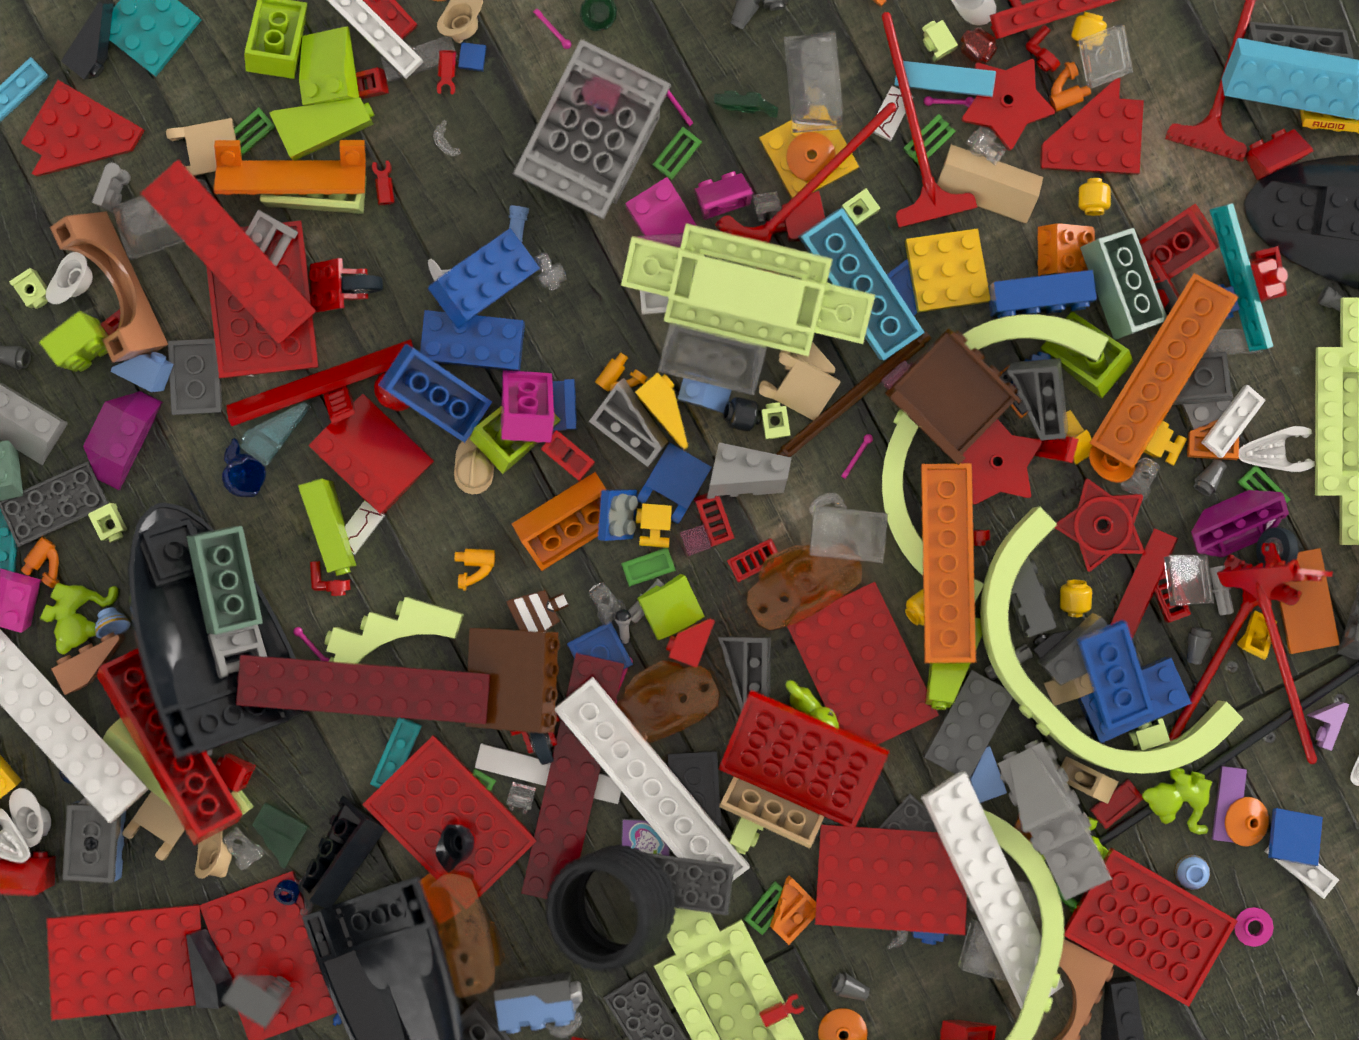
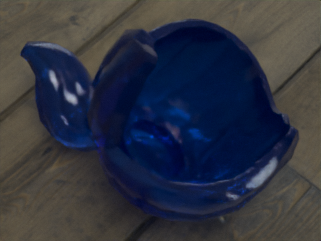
M236 438L231 439V445L224 454L226 467L222 473L223 484L235 496L255 497L265 481L266 469L253 456L247 453L240 454L239 442Z

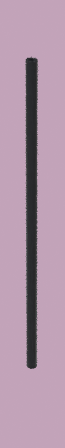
M1359 661L1300 700L1302 711L1358 674ZM1291 707L1195 772L1202 773L1206 777L1292 719L1294 715ZM1149 803L1099 836L1098 839L1101 845H1106L1153 813Z

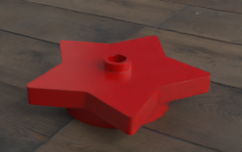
M1030 59L1008 70H1002L981 63L975 64L974 69L996 71L993 97L976 96L961 120L962 122L989 127L1005 147L1011 151L1026 125L1050 117L1055 113L1052 106L1036 90L1035 61ZM1004 97L1010 98L1012 103L1006 104Z
M997 419L962 454L965 459L960 464L972 463V505L978 504L999 492L1030 498L1031 490L1027 466L1042 441L1011 435ZM995 457L1001 458L1002 464L1000 466L993 464Z
M1087 478L1083 485L1078 507L1057 521V525L1054 528L1079 543L1087 571L1089 572L1113 553L1143 554L1144 549L1134 526L1143 495H1110ZM1101 519L1107 521V527L1104 529L1098 527V522Z

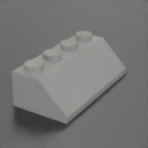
M0 382V440H9L16 450L43 465L68 423Z

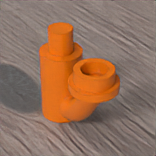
M1066 62L1064 64L1065 69L1053 83L1049 99L1055 112L1083 102V97L1091 94L1088 85L1081 88L1076 85L1062 91V87L1068 78L1073 80L1079 75L1074 62Z
M41 536L25 557L24 562L26 564L21 571L29 576L34 569L38 570L48 558L49 573L44 572L41 581L47 586L54 588L57 583H60L57 580L59 558L55 549L56 546Z

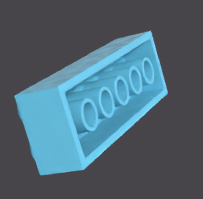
M1237 38L1222 76L1224 96L1359 120V60Z
M843 208L837 209L798 236L808 253L832 258L827 279L828 283L875 294L865 339L880 360L887 359L925 333Z

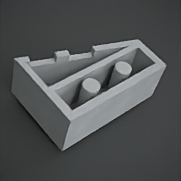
M624 378L615 385L589 421L647 467L654 461L668 442Z
M719 442L707 499L721 495L737 497L738 494L753 493V495L784 493L791 458Z

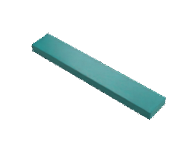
M1231 203L1209 209L1231 286H1233L1235 295L1238 297L1237 302L1240 308L1238 313L1249 352L1271 348L1273 343L1234 205Z

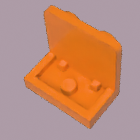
M1059 223L1038 227V276L1088 271L1080 247L1095 241V230L1093 227Z

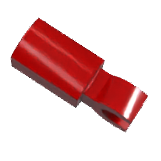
M439 50L438 76L441 79L437 83L438 94H441V87L444 84L451 87V94L455 92V84L452 78L455 77L456 51Z
M386 161V169L379 171L377 163L373 162L372 170L378 178L375 179L378 205L394 204L392 178H389L392 170L389 161Z
M797 993L789 995L786 1002H779L759 1012L766 1028L789 1017L788 1014L790 1013L799 1014L804 1010L803 1005L799 1007L791 1005L792 1001L798 998Z

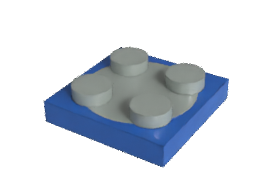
M637 490L601 491L598 540L634 539L636 529L635 513L638 504Z

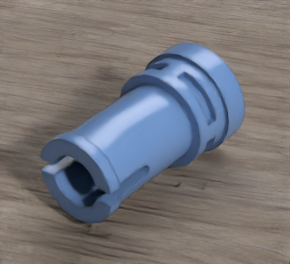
M510 205L509 229L511 228L518 239L523 242L524 224L527 221L529 208Z

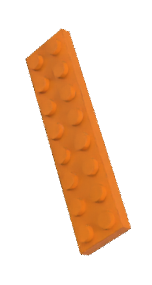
M1195 273L1192 275L1090 441L1091 445L1134 468L1237 301V295Z
M972 463L959 465L921 464L925 663H975Z

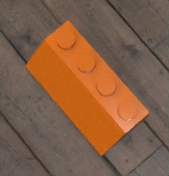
M596 472L512 523L521 542L541 571L598 536L601 491L607 489Z

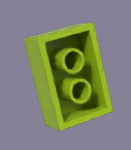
M79 311L42 339L40 344L57 366L75 372L78 370L82 372L92 365L91 360L98 355L102 357L108 353L103 339L109 335L100 325L101 323L97 318Z

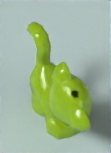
M60 583L56 584L50 597L56 603L54 606L46 605L40 620L45 622L57 620L54 634L57 639L56 648L60 654L68 653L71 648L78 647L86 642L89 637L96 635V624L88 621L83 615L76 613V610L88 600L97 603L102 608L113 605L119 594V589L116 586L110 587L108 596L103 598L99 593L89 590L82 585L67 586Z
M792 680L786 682V688L791 693L790 705L794 709L839 728L834 711L823 707L808 688L799 687Z
M1175 768L1170 770L1169 773L1171 779L1175 780L1174 784L1161 782L1143 793V799L1149 803L1152 811L1159 816L1164 824L1172 822L1183 802H1188L1194 809L1187 821L1190 832L1199 835L1207 834L1208 827L1206 825H1197L1204 808L1209 804V791L1212 781L1205 779L1204 774L1192 771L1191 775L1184 774V769Z

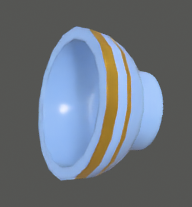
M106 608L97 615L98 620L95 625V634L98 638H102L112 632L115 635L122 634L129 629L131 623L124 614L117 612L116 608Z
M1186 855L1175 866V878L1183 888L1198 890L1208 882L1210 868L1202 857Z

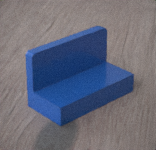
M575 380L552 381L554 413L561 420L553 428V431L577 430Z

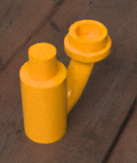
M620 352L615 360L611 358L595 383L607 392L612 391L618 383V378L625 370L623 365L628 357ZM635 369L633 373L629 374L632 378L626 380L632 388L639 383L644 385L647 377Z
M465 549V552H455V562H464V566H480V569L471 576H468L465 572L464 574H459L458 589L467 591V586L482 580L490 573L495 565V550Z

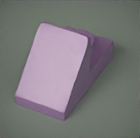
M1337 701L1307 714L1309 717L1325 722L1317 731L1316 740L1318 741L1316 746L1332 751L1349 704Z

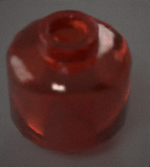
M981 27L973 31L968 29L960 40L963 43L961 53L975 64L983 62L987 64L998 49L996 47V38Z

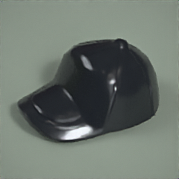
M448 824L443 829L436 847V857L446 872H451L458 864L467 860L474 850L473 834L463 825Z

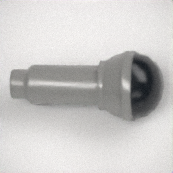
M621 609L616 612L614 619L619 626L622 643L627 644L630 638L629 624L632 616L628 610Z

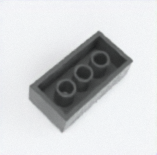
M968 669L954 703L945 710L922 756L954 774L966 772L968 779H970L1013 699L1011 694L1004 687Z

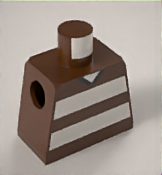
M546 590L506 601L519 630L547 631L560 622L557 611L569 606L563 593L550 598Z

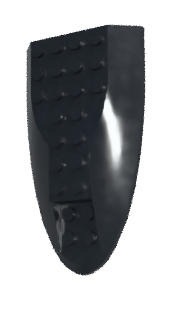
M1359 155L1335 156L1304 161L1277 170L1257 182L1246 195L1244 201V212L1252 230L1271 248L1278 246L1280 254L1289 261L1319 276L1359 290Z
M157 503L150 507L140 518L131 540L128 564L129 601L135 638L144 673L175 758L178 759L203 753L284 724L310 712L307 710L236 705L239 671L229 673L227 677H218L216 663L208 639L209 634L205 627L186 537L214 529L187 508L169 503ZM254 579L263 622L258 624L267 657L296 659L275 613ZM253 650L224 657L226 664L240 661V655L256 656V652Z
M419 876L337 903L330 910L324 908L302 917L323 979L350 1040H463L459 1009L450 970Z

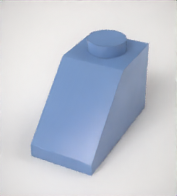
M152 352L151 354L139 355L113 366L111 372L150 392L164 391L174 364L165 360L166 356L163 354Z
M684 375L678 401L724 413L731 389Z
M987 745L969 779L979 803L1007 793L989 745Z

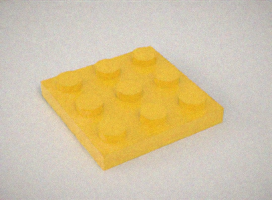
M825 103L759 137L791 199L809 182L796 177L788 167L786 159L787 150L794 138L806 132L820 133L831 141L836 155L847 145ZM809 151L807 153V157L809 159H815L816 153L814 151ZM853 154L837 167L813 192L858 169L859 165Z
M978 229L905 240L917 313L991 301Z

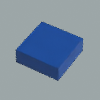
M461 42L458 67L460 69L483 71L486 45Z

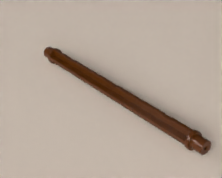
M924 330L925 333L894 353L785 445L781 446V450L776 455L791 458L792 455L881 383L888 374L893 373L894 369L899 365L901 366L920 349L924 348L925 344L932 339L931 336Z

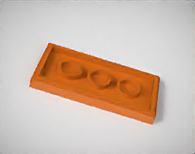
M1321 548L1298 552L1297 561L1301 569L1325 571ZM1306 577L1302 582H1283L1303 593L1299 601L1293 606L1279 602L1289 654L1340 645L1327 578L1322 577L1320 582L1306 581Z

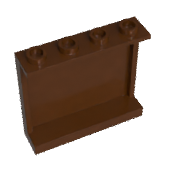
M947 329L885 394L952 461L959 465L965 459L962 454L1014 401L1020 403L1022 400L1016 395L1018 390L1010 382L1005 384L999 378L1002 374L992 364L988 367L982 361L985 357L975 347L971 350L965 344L968 340L961 332L957 330L954 333Z
M469 628L468 672L490 674L487 723H465V727L534 733L554 732L556 724L555 702L557 699L556 678L559 670L557 655L560 646L558 632Z

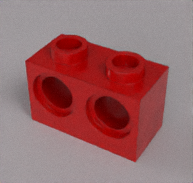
M557 430L553 433L551 442H546L541 448L544 453L579 482L595 464V461Z

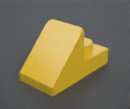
M1069 410L1067 411L1068 432L1066 436L1079 439L1073 459L1074 463L1078 464L1089 456L1090 449L1093 446L1090 444L1092 438L1088 430L1082 428L1072 411Z
M1255 610L1250 616L1246 633L1237 642V645L1243 650L1265 660L1268 656L1271 639L1263 614Z

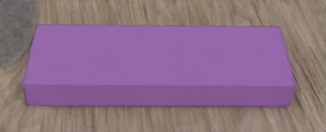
M1220 767L1212 832L1213 840L1233 842L1225 830V816L1231 804L1237 799L1244 797L1247 769Z

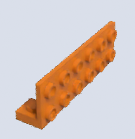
M215 140V194L354 195L365 193V140H340V160L242 161L240 140Z

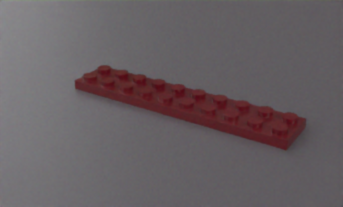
M576 652L566 698L593 677L615 703L624 663ZM562 719L556 738L558 745L554 747V761L550 765L534 835L537 842L531 848L521 894L544 899L548 898L547 892L550 890V884L554 881L553 878L559 874V871L566 864L581 856L601 765Z
M240 655L236 705L486 724L490 674Z

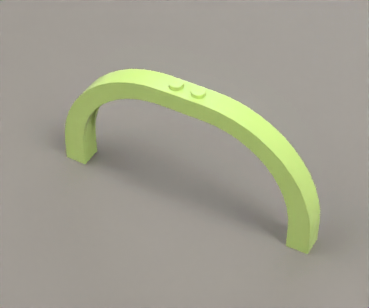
M1045 315L1004 317L979 325L963 334L968 340L965 344L971 350L974 347L980 350L991 344L1006 340L1038 339L1059 344L1094 361H1098L1109 339L1075 322ZM900 409L894 419V423L897 426L889 442L884 459L882 474L883 502L888 524L897 544L909 562L923 576L922 539L913 526L908 514L903 490L905 460L911 442L919 427ZM974 578V601L976 602L984 583Z
M1033 507L1014 526L997 549L984 580L980 610L981 629L989 660L1005 689L1020 704L1019 710L1027 718L1030 719L1032 717L1038 723L1036 728L1043 735L1051 736L1059 745L1073 755L1107 769L1142 774L1162 772L1189 764L1214 749L1243 720L1226 701H1217L1188 731L1168 743L1143 751L1118 750L1102 745L1080 732L1027 677L1020 666L1011 643L1008 625L1010 594L1017 573L1027 556L1057 525L1041 507Z
M983 810L1000 848L1017 862L1030 881L1040 908L1042 938L1038 960L1019 1017L1010 1034L1005 1039L1032 1040L1043 1013H1048L1053 1000V998L1049 997L1051 988L1056 989L1060 979V974L1057 973L1064 939V918L1061 900L1049 868L1033 845L1009 823Z

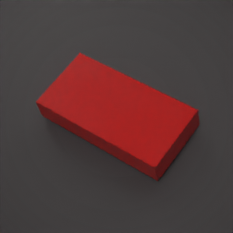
M1066 436L1063 439L1041 440L1042 443L1034 455L1039 458L1072 463L1079 439Z
M1126 779L1115 788L1108 804L1099 801L1089 810L1104 829H1107L1141 802L1143 796L1131 781Z

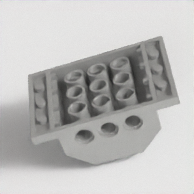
M581 39L513 174L604 220L612 202L617 204L660 118V106L671 84Z

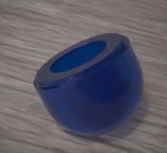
M291 879L280 881L274 890L275 899L284 905L296 903L300 894L298 884ZM281 892H288V894L282 895Z

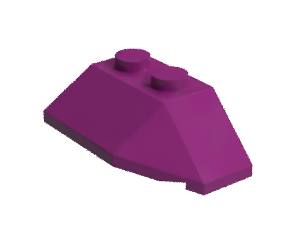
M139 391L104 403L83 445L97 480L118 490L121 489L163 404L162 401Z
M1248 490L1204 509L1191 531L1196 551L1199 554L1224 557L1258 542L1264 531L1277 527L1282 518L1285 519L1289 514L1284 494L1282 492Z

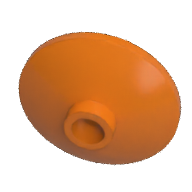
M806 132L792 140L787 150L786 159L789 169L796 177L804 181H810L836 156L833 144L827 137L816 132ZM809 151H814L816 153V158L809 159L807 157V153Z
M1095 446L1091 447L1089 452L1091 465L1104 479L1111 482H1124L1134 474L1135 466L1131 468Z
M1252 797L1239 798L1227 810L1225 830L1228 837L1234 843L1241 846H1252L1258 843L1267 832L1269 815L1264 804L1258 799Z
M838 1008L830 1011L823 1017L819 1025L818 1037L819 1040H867V1026L857 1012L847 1008ZM846 1031L848 1036L845 1039H841L839 1033Z

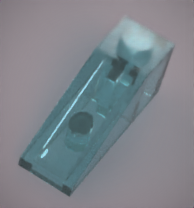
M303 402L255 426L253 430L248 429L241 438L243 443L240 447L262 464L268 465L312 406Z

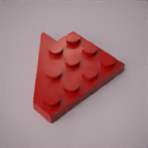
M1116 78L1041 145L1040 169L1138 175L1140 173L1144 100L1119 99L1120 78Z
M58 80L21 144L42 155L32 172L33 175L39 177L133 152L145 130Z

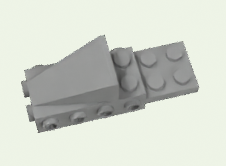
M1036 740L1025 745L1026 750L1019 754L1013 751L1003 756L1004 761L998 763L1000 778L1004 784H1008L1011 790L1009 797L1013 805H1018L1019 817L1024 832H1031L1033 837L1030 840L1034 849L1040 851L1041 855H1044L1064 899L1068 900L1112 878L1090 835V821L1087 815L1081 812L1078 806L1080 804L1078 796L1074 790H1070L1067 783L1069 781L1063 767L1060 768L1056 761L1058 756L1054 747L1049 745L1048 742L1039 743Z

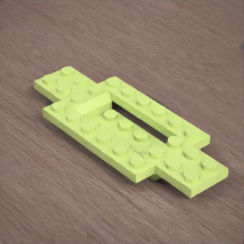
M691 224L685 225L681 247L632 236L621 286L668 297L665 322L809 356L814 332L863 344L875 294L827 283L832 258ZM704 255L712 256V257H716V258H720V259H724V260H728V261H732V262H736V263H741V264H745V265H749V266H753V267H757V268H761V269H765V270H770V271H774V272H778V273H782V274H786V275H790V276H794V277H799V278H802V279L800 280V279H796V278H792V277H788V276H784V275H780V274H776V273H771V272H767V271H763V270H759V269H755V268H751V267H747V266H742V265H738V264H734V263H730V262H726V261H722V260H718V259H713V258L705 257Z
M1340 298V347H1316L1315 495H1340L1339 545H1359V298Z
M674 908L676 910L673 917L674 923L671 925V931L667 935V939L675 954L654 964V967L691 1039L804 1040L791 1013L788 1014L789 1017L767 1028L765 1027L759 1012L779 1002L784 1003V1000L742 919L720 930L711 913Z

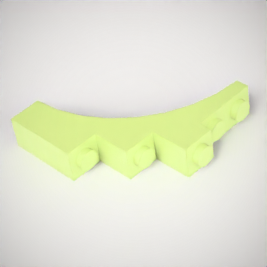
M405 597L404 601H399L396 609V615H399L398 619L369 612L368 616L364 615L361 622L360 630H364L363 634L340 627H333L332 631H328L324 644L328 645L327 652L336 654L335 658L331 657L329 661L358 664L367 654L397 638L416 634H436L457 638L464 614Z

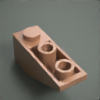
M112 632L100 638L102 643L94 647L91 643L78 650L79 655L73 658L67 655L56 661L58 665L53 667L52 671L64 695L71 694L94 682L99 667L110 660L124 641L125 637L123 634L115 635Z

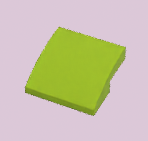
M679 574L662 587L654 586L637 598L657 640L669 637L705 617L686 576Z

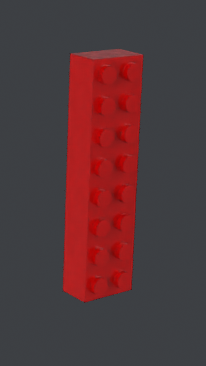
M177 160L140 193L278 344H281L317 311L181 161Z
M138 648L100 666L97 673L100 683L194 846L238 823L243 814L207 752L189 757L175 758L154 704Z

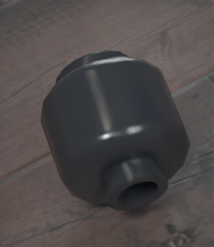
M740 397L733 398L731 402L728 401L723 414V418L727 421V425L730 428L742 431L752 430L755 425L760 423L762 412L758 410V405L754 400Z

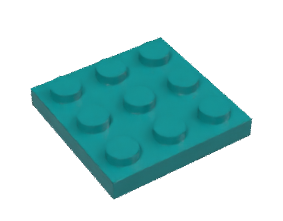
M120 0L113 8L109 40L156 77L201 22V19L178 0Z

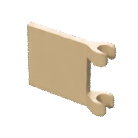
M232 118L166 130L167 138L171 141L186 139L190 166L185 167L194 176L216 172L215 140H236Z
M781 350L779 362L792 368L778 389L770 382L763 380L759 385V393L762 396L772 398L814 421L839 386L840 380L801 360L792 352Z
M151 791L122 834L126 838L132 839L140 826L144 827L165 841L155 854L156 858L163 861L167 859L185 829L173 808Z

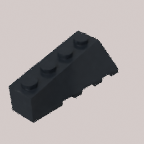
M343 795L339 801L341 807L337 816L332 815L329 822L332 826L326 839L321 838L318 845L319 853L316 859H311L297 888L310 902L328 910L331 909L386 829L374 816Z
M1131 976L1111 978L1109 982L1105 981L1103 1021L1100 1031L1101 1040H1144L1136 981Z

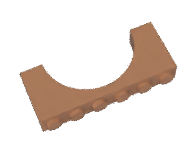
M107 212L66 216L51 226V231L60 250L75 251L89 258L105 273L115 289L120 305V323L116 332L103 339L112 362L151 354L167 346L166 338Z
M1065 937L1063 939L1059 966L1063 969L1070 982L1073 1004L1068 1022L1052 1040H1080L1081 1035L1079 1033L1082 1027L1087 1026L1092 1016L1090 1011L1094 1003L1098 1004L1103 994L1101 989L1105 981L1109 982L1114 973L1112 968L1114 964Z

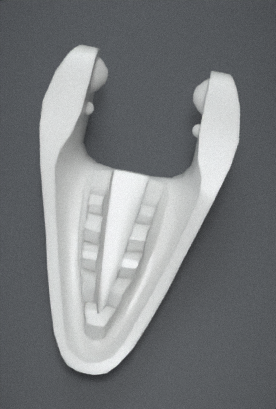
M1293 426L1256 439L1239 449V459L1248 464L1284 471L1301 472L1315 466V462L1311 459H1306L1304 462L1298 461V463L1288 462L1285 440L1290 436L1308 438L1312 434V430L1306 427Z
M0 808V825L3 827L0 831V858L22 864L30 857L29 848L8 814Z

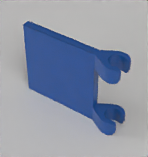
M669 442L640 491L637 500L645 504L654 490L675 502L678 506L671 517V521L678 524L712 467Z

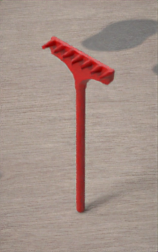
M1245 0L1224 71L1237 38L1244 39L1256 0ZM1222 78L1209 115L1202 122L1193 126L1172 124L1167 130L1165 139L1243 162L1247 152L1246 145L1227 136L1222 128L1221 111L1226 98L1224 96Z
M884 12L881 16L923 178L921 195L915 204L896 213L898 228L977 208L973 194H950L942 190L935 183L934 177H932L892 17L889 12Z
M893 102L888 103L764 225L745 227L728 215L721 217L714 225L721 232L770 243L776 228L896 110V104ZM755 267L756 269H759V270H763V271H767V272H771V273L780 274V273H778V272H774V271L765 270V269H761V268Z
M1231 554L1228 555L1224 562L1225 568L1231 566V570L1238 565L1242 566L1241 569L1249 565ZM1280 583L1275 585L1271 591L1270 600H1276L1293 606L1299 601L1303 593L1290 587V585ZM1242 589L1243 602L1241 608L1190 696L1191 704L1184 707L1168 735L1170 741L1181 735L1247 616L1254 607L1259 605L1258 600L1248 591Z
M1292 560L1287 565H1284L1285 561H1281L1276 566H1273L1274 562H1270L1265 567H1263V563H1260L1252 568V564H1249L1241 569V565H1238L1233 570H1231V566H1228L1222 571L1217 572L1218 578L1223 586L1242 588L1258 600L1307 761L1310 764H1315L1317 757L1270 600L1271 591L1275 585L1289 582L1294 578L1292 568L1296 560Z

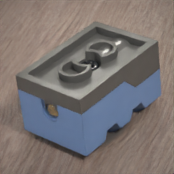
M86 797L81 801L67 805L63 880L113 883L122 878V849L124 846V836L122 833L126 819V810L110 824Z
M571 972L497 982L494 989L499 1031L506 1030L507 1034L520 1032V1027L530 1026L531 1030L545 1028V1023L555 1022V1026L569 1025L570 1021L574 1020L576 1009L583 1001L581 983L578 981L572 982Z

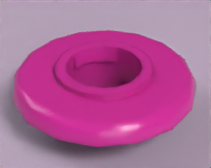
M1247 908L1237 916L1236 920L1238 922L1234 927L1235 934L1245 945L1252 947L1261 946L1272 936L1274 929L1273 921L1263 909ZM1254 920L1259 921L1261 925L1259 932L1250 934L1248 931L1249 923Z

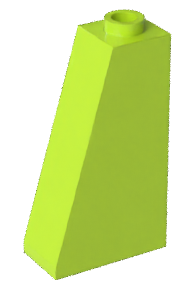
M361 98L269 112L292 160H298L373 125L371 117L375 116L368 102L364 104Z
M320 479L299 485V490L327 572H335L336 576L350 573V568L355 567L356 562L349 544L334 482Z
M975 618V648L977 649L983 635L980 618ZM930 663L925 704L932 705L931 708L936 710L950 708L954 703L970 663Z

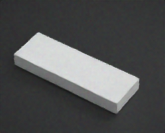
M1244 385L1201 443L1217 457L1223 458L1266 400L1249 385Z
M1269 846L1264 851L1267 854L1269 853ZM1274 859L1323 899L1339 881L1337 877L1319 863L1318 866L1314 867Z

